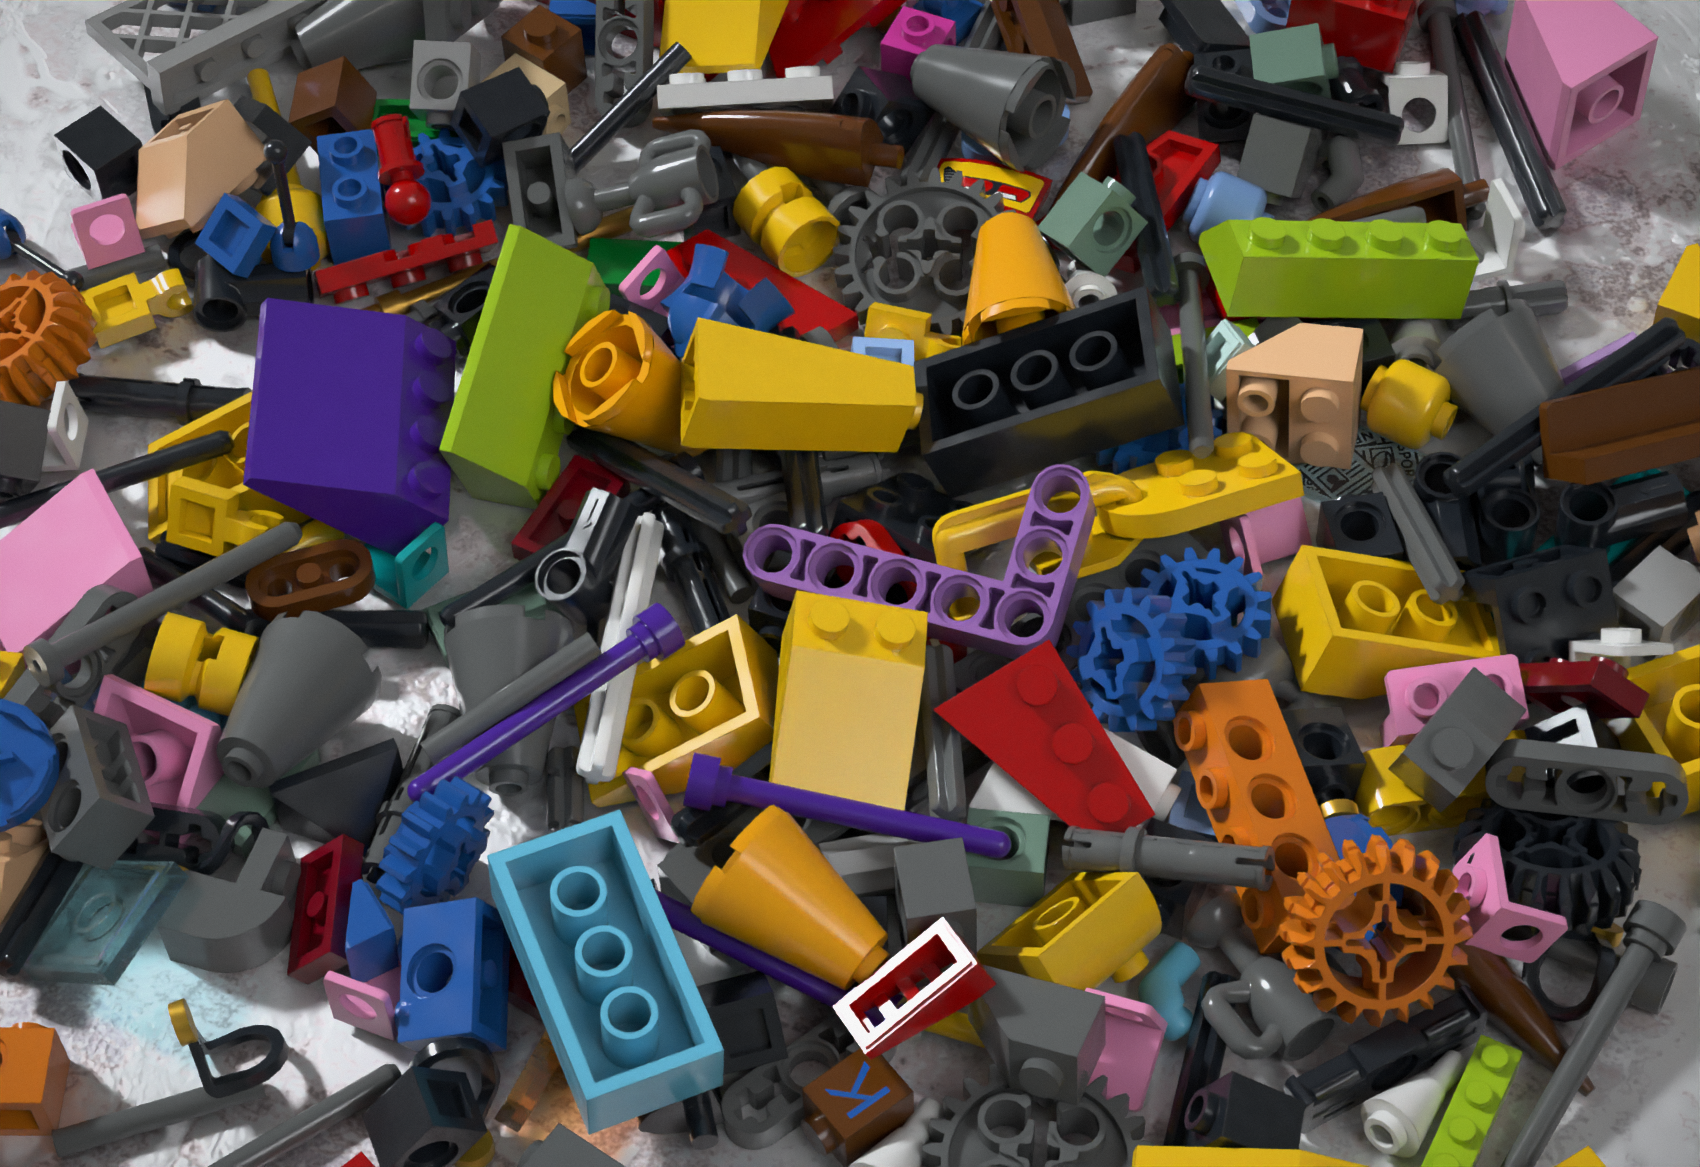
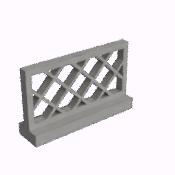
M126 0L85 20L87 34L151 90L153 104L163 114L171 115L181 110V106L199 96V100L247 77L248 73L253 69H263L294 53L290 40L298 37L295 25L328 0H205L201 3L204 5L226 6L225 14L196 13L198 5L188 0ZM169 2L187 3L185 12L158 10V8ZM238 7L254 8L242 15H236ZM122 25L140 26L138 35L116 34L112 30ZM152 27L180 29L178 37L150 36ZM192 29L210 30L195 38H189ZM145 52L163 53L147 62L143 59Z

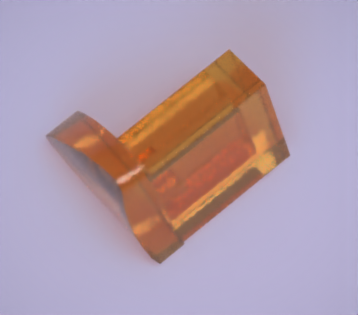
M546 1029L494 1118L517 1133L532 1113L551 1077L553 1076L567 1082Z

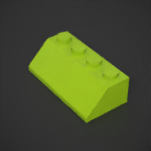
M1259 217L1253 220H1226L1202 232L1198 242L1228 317L1461 319L1479 263V258L1462 224L1435 220L1429 223H1401L1384 219H1377L1371 222H1343L1326 218H1319L1313 221H1285Z
M509 224L439 451L472 498L535 510L560 475L559 449L564 434L569 435L575 425L561 416L554 403L553 380L555 372L557 370L561 374H565L572 357L564 351L575 334L588 321L604 311H609L610 292L601 279L594 263L522 226Z

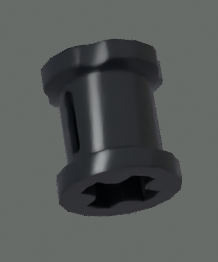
M1337 57L1339 74L1343 75L1345 81L1341 84L1338 78L1329 79L1331 99L1383 112L1385 101L1376 89L1369 88L1363 79V67L1356 57Z

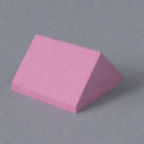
M113 674L104 675L93 712L127 725L150 802L196 809L224 774L216 752L222 735L220 725ZM145 829L142 831L159 839L160 832ZM191 834L180 835L179 843L184 844Z

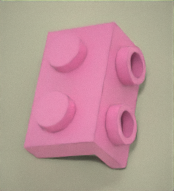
M1513 654L1389 671L1384 681L1390 714L1379 726L1382 746L1389 747L1409 744L1473 667L1477 668L1527 709L1512 729L1518 730L1529 719L1518 658Z

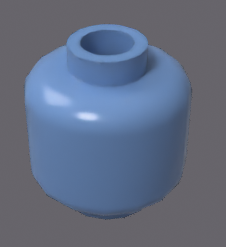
M1220 171L1212 175L1209 180L1199 178L1181 221L1189 224L1188 236L1192 242L1199 245L1198 242L1202 232L1226 220H1253L1259 217L1273 219L1274 215L1264 212L1267 203V194L1264 189L1227 172Z

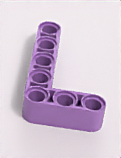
M1056 464L1040 472L1031 486L1003 581L779 524H768L757 528L751 533L744 544L743 558L747 569L765 593L793 602L798 590L928 612L927 637L1017 659L1048 639L1054 648L1057 645L1094 522L1095 504L1087 478L1079 469L1070 465ZM1072 491L1080 496L1077 506L1071 511L1055 513L1047 508L1050 498L1056 493ZM777 550H789L792 552V559L783 570L775 573L763 571L764 562L772 552ZM1054 552L1062 557L1059 567L1050 574L1037 575L1029 570L1032 559L1040 553ZM847 565L854 568V575L845 586L837 589L824 586L825 577L834 567ZM911 581L917 584V590L913 598L908 602L900 605L886 602V594L895 583ZM973 597L980 601L977 613L970 619L955 621L948 617V610L957 599ZM1036 613L1044 618L1041 629L1032 636L1018 637L1010 632L1012 623L1022 614Z

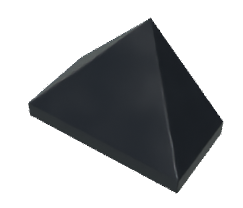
M392 738L279 779L268 786L282 830L323 844L345 834L364 844L363 857H365L379 826L376 821L378 811L385 801H390L404 769L395 739Z

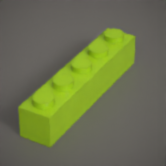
M1481 1034L1421 1167H1476L1516 1077L1523 1051Z

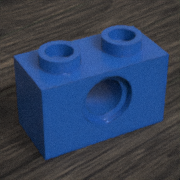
M372 129L317 136L323 218L334 266L391 250L389 216L385 209L386 194L384 185L379 182L377 175L381 165Z
M477 897L404 908L403 934L398 941V958L401 964L400 1000L395 1007L394 1014L399 1044L418 1053L427 1045L439 1040L466 1037L475 1038L485 1043L491 1052L507 1050L510 939L498 909ZM451 974H452V977H451L449 983L446 985L448 978H449V977L451 976Z

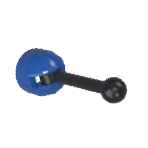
M271 140L265 145L263 153L266 160L272 163L283 222L277 226L270 240L272 261L279 270L300 272L311 268L318 262L320 258L318 241L311 227L301 221L295 222L284 161L288 156V148L280 140Z
M0 208V259H8L12 254H19L46 273L52 271L59 278L65 279L70 286H75L80 292L84 287L83 276L77 271L66 272L25 245L26 232L21 222Z

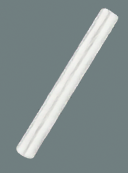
M644 512L643 516H638L620 556L601 645L602 654L627 638L626 630L633 626V617L649 607L664 534V525L655 520V514ZM638 662L591 693L576 764L577 773L585 777L586 782L589 784L597 785L599 781L610 782L615 777Z

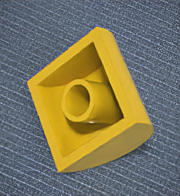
M1072 872L977 951V958L982 965L1083 991L1086 988L1096 989L1109 977L1112 978L1114 983H1122L1139 974L1148 965L1149 959L1142 949L1160 934L1162 928L1161 915L1150 889L1139 872Z

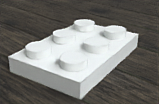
M819 66L786 68V78L763 79L762 70L759 69L733 70L727 72L728 81L706 82L704 73L669 75L670 84L657 85L658 109L662 116L725 110H779L785 106L792 105L802 107L804 110L830 109L833 105L832 75L820 76Z

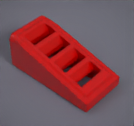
M942 917L832 1007L863 1052L872 1060L974 1002L997 983L967 943ZM951 963L954 964L944 973L942 972V968L946 967ZM927 977L931 983L921 991L916 983ZM902 992L908 1002L898 1009L891 1000V997ZM875 1006L878 1007L886 1019L876 1028L865 1013Z

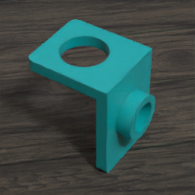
M437 522L431 524L396 557L368 543L364 544L371 554L375 569L376 581L373 589L405 609L411 607L449 573L445 527ZM431 547V553L429 554L425 550Z

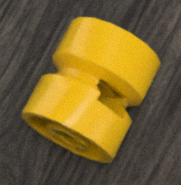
M773 167L762 171L750 179L741 189L734 202L733 216L735 222L753 242L761 246L763 253L778 269L792 277L810 274L824 265L833 255V247H837L840 243L838 227L841 226L840 222L822 202L813 197L808 187L787 167Z
M167 612L158 631L149 659L144 689L162 698L179 703L188 696H194L198 708L229 717L259 643V637L224 627L213 635L208 633L205 622Z

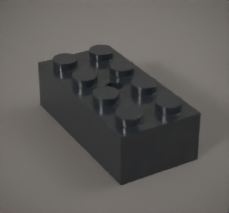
M1146 285L914 362L916 392L923 394V409L919 421L922 457L949 498L962 496L1056 464L1069 462L1185 425L1171 330Z

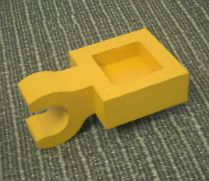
M179 269L163 271L155 278L139 284L135 272L80 292L86 299L85 303L92 310V316L97 321L93 331L98 339L97 342L100 349L157 328L152 315L159 314L175 318L184 316L193 310L192 301Z
M874 302L868 307L864 337L914 340L915 361L962 346L960 336L930 332L932 314L878 302Z
M182 476L171 483L166 541L219 557L234 549L235 545L240 546L284 523V516L267 510H238L240 492Z

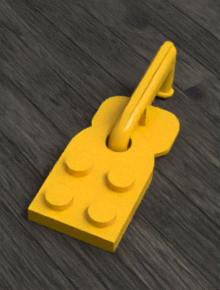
M1244 432L1227 433L1217 437L1214 440V451L1204 459L1195 457L1188 450H1171L1158 455L1153 463L1127 470L1118 475L1100 471L1083 472L1092 493L1097 516L1094 518L1077 579L1120 565L1143 539L1180 534L1305 496L1301 472L1253 434ZM1031 488L942 516L935 523L932 531L937 564L968 572L964 552L1017 537ZM1072 491L1056 493L1050 498L1047 508L1055 513L1071 511L1077 506L1080 496ZM1043 552L1035 556L1029 566L1038 575H1047L1059 567L1062 557L1054 552ZM973 597L957 599L950 606L949 615L955 621L970 619L977 613L980 601Z

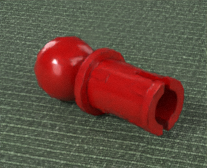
M402 114L384 115L371 123V129L380 157L381 169L377 173L379 182L383 185L391 186L385 196V209L389 217L398 224L405 226L418 224L426 218L431 207V197L427 188L417 181L425 173L423 163L417 161L414 154L408 117H402Z

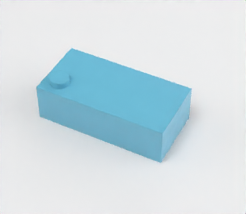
M620 809L487 855L492 897L589 1135L723 1085L724 1049Z

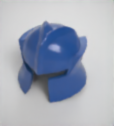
M706 244L695 245L689 275L671 295L660 302L661 306L668 312L667 324L675 341V353L680 358L684 356L698 317L768 333L778 323L795 314V311L777 287L766 277L758 282L750 291L736 282L724 271L729 253L718 247Z

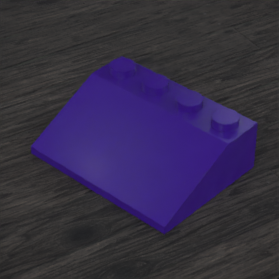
M267 298L260 307L243 485L395 557L434 522L444 526L449 521L451 467L439 451L454 403L456 341L445 336L439 330L429 328L406 315Z

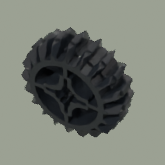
M1484 798L1480 808L1467 810L1465 821L1460 823L1458 835L1454 836L1452 870L1485 834L1497 836L1499 840L1509 902L1563 916L1567 920V931L1573 930L1582 936H1589L1593 926L1600 929L1611 928L1614 918L1626 917L1628 907L1633 902L1634 892L1639 889L1642 869L1639 868L1641 858L1638 853L1639 840L1628 834V824L1622 821L1510 809L1497 804L1492 798ZM1475 853L1470 855L1467 863L1471 864ZM1519 925L1529 928L1532 935L1540 930L1530 925Z

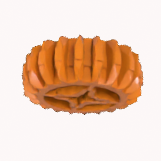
M34 269L27 272L23 278L13 273L4 284L0 285V400L27 406H40L41 402L45 401L46 398L55 392L57 381L79 378L76 370L77 367L91 359L88 348L92 347L98 340L93 331L97 321L92 316V310L85 303L86 299L75 286H70L65 279L59 278L52 271L41 275Z
M1372 834L1365 853L1361 852L1353 840L1344 839L1342 844L1343 859L1335 862L1326 852H1318L1317 861L1323 871L1316 878L1309 873L1298 872L1296 880L1306 894L1304 897H1284L1283 906L1295 919L1279 924L1280 936L1285 942L1291 944L1282 951V958L1289 969L1297 970L1293 981L1299 990L1306 994L1313 992L1312 1001L1319 1010L1327 1013L1336 1007V1012L1341 1020L1351 1025L1363 1011L1367 1022L1371 1026L1380 1028L1386 1010L1390 1009L1397 1020L1408 1023L1410 1014L1408 1004L1416 1000L1423 1008L1433 1010L1434 1000L1429 991L1436 984L1442 989L1454 990V980L1446 972L1448 966L1468 965V955L1456 944L1474 938L1473 928L1466 920L1460 919L1470 911V904L1462 893L1454 892L1459 886V880L1449 869L1439 870L1440 860L1431 851L1423 850L1416 855V849L1409 840L1401 838L1389 850L1388 844L1382 836ZM1390 883L1404 885L1420 892L1425 904L1426 915L1413 916L1408 909H1396L1397 901L1390 894ZM1357 892L1355 899L1350 905L1344 909L1336 910L1344 900ZM1383 919L1387 924L1385 930L1382 932L1376 929L1379 936L1375 939H1370L1369 943L1365 938V934L1368 930L1375 933L1372 926L1382 922ZM1338 946L1342 953L1356 954L1355 960L1362 968V977L1349 976L1331 968L1327 964L1324 947ZM1413 952L1404 963L1395 968L1402 957Z

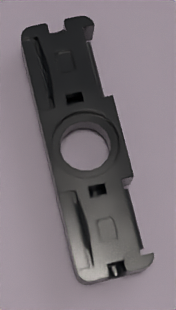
M1467 985L1460 986L1458 993L1435 1004L1433 1010L1425 1009L1409 1017L1408 1023L1396 1020L1348 1045L1346 1052L1297 1078L1295 1075L1290 1076L1285 1081L1283 1090L1286 1094L1306 1102L1301 1133H1307L1364 1103L1366 1100L1433 1066L1447 1051L1454 1050L1459 1052L1476 1043L1481 1034L1483 1035L1488 1012Z

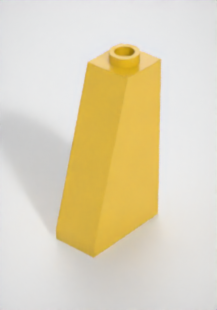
M700 317L697 318L680 364L681 446L690 448L898 452L907 429L915 430L918 426L923 409V394L916 392L914 366Z

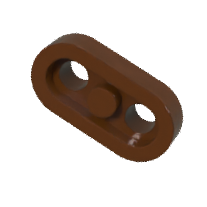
M338 539L270 558L249 571L245 581V588L254 613L260 618L272 622L278 614L287 612L285 618H299L304 610L323 612L356 603L371 592L376 581V574L371 554L363 544L350 539Z

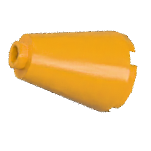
M1004 212L987 220L981 226L978 232L961 337L962 346L1076 309L1040 230L1033 219L1023 214Z
M616 310L604 311L588 321L570 340L564 351L572 357L565 374L563 375L557 370L555 372L553 399L561 416L577 426L673 454L685 451L692 457H695L708 450L709 448L681 446V362L650 325L633 312L628 311L629 314H620Z
M775 805L769 806L756 816L730 845L735 852L728 859L722 870L716 865L713 867L695 896L691 907V913L699 918L703 924L843 990L849 989L855 982L862 983L883 966L891 955L882 948L888 938L887 932L790 813L783 811Z

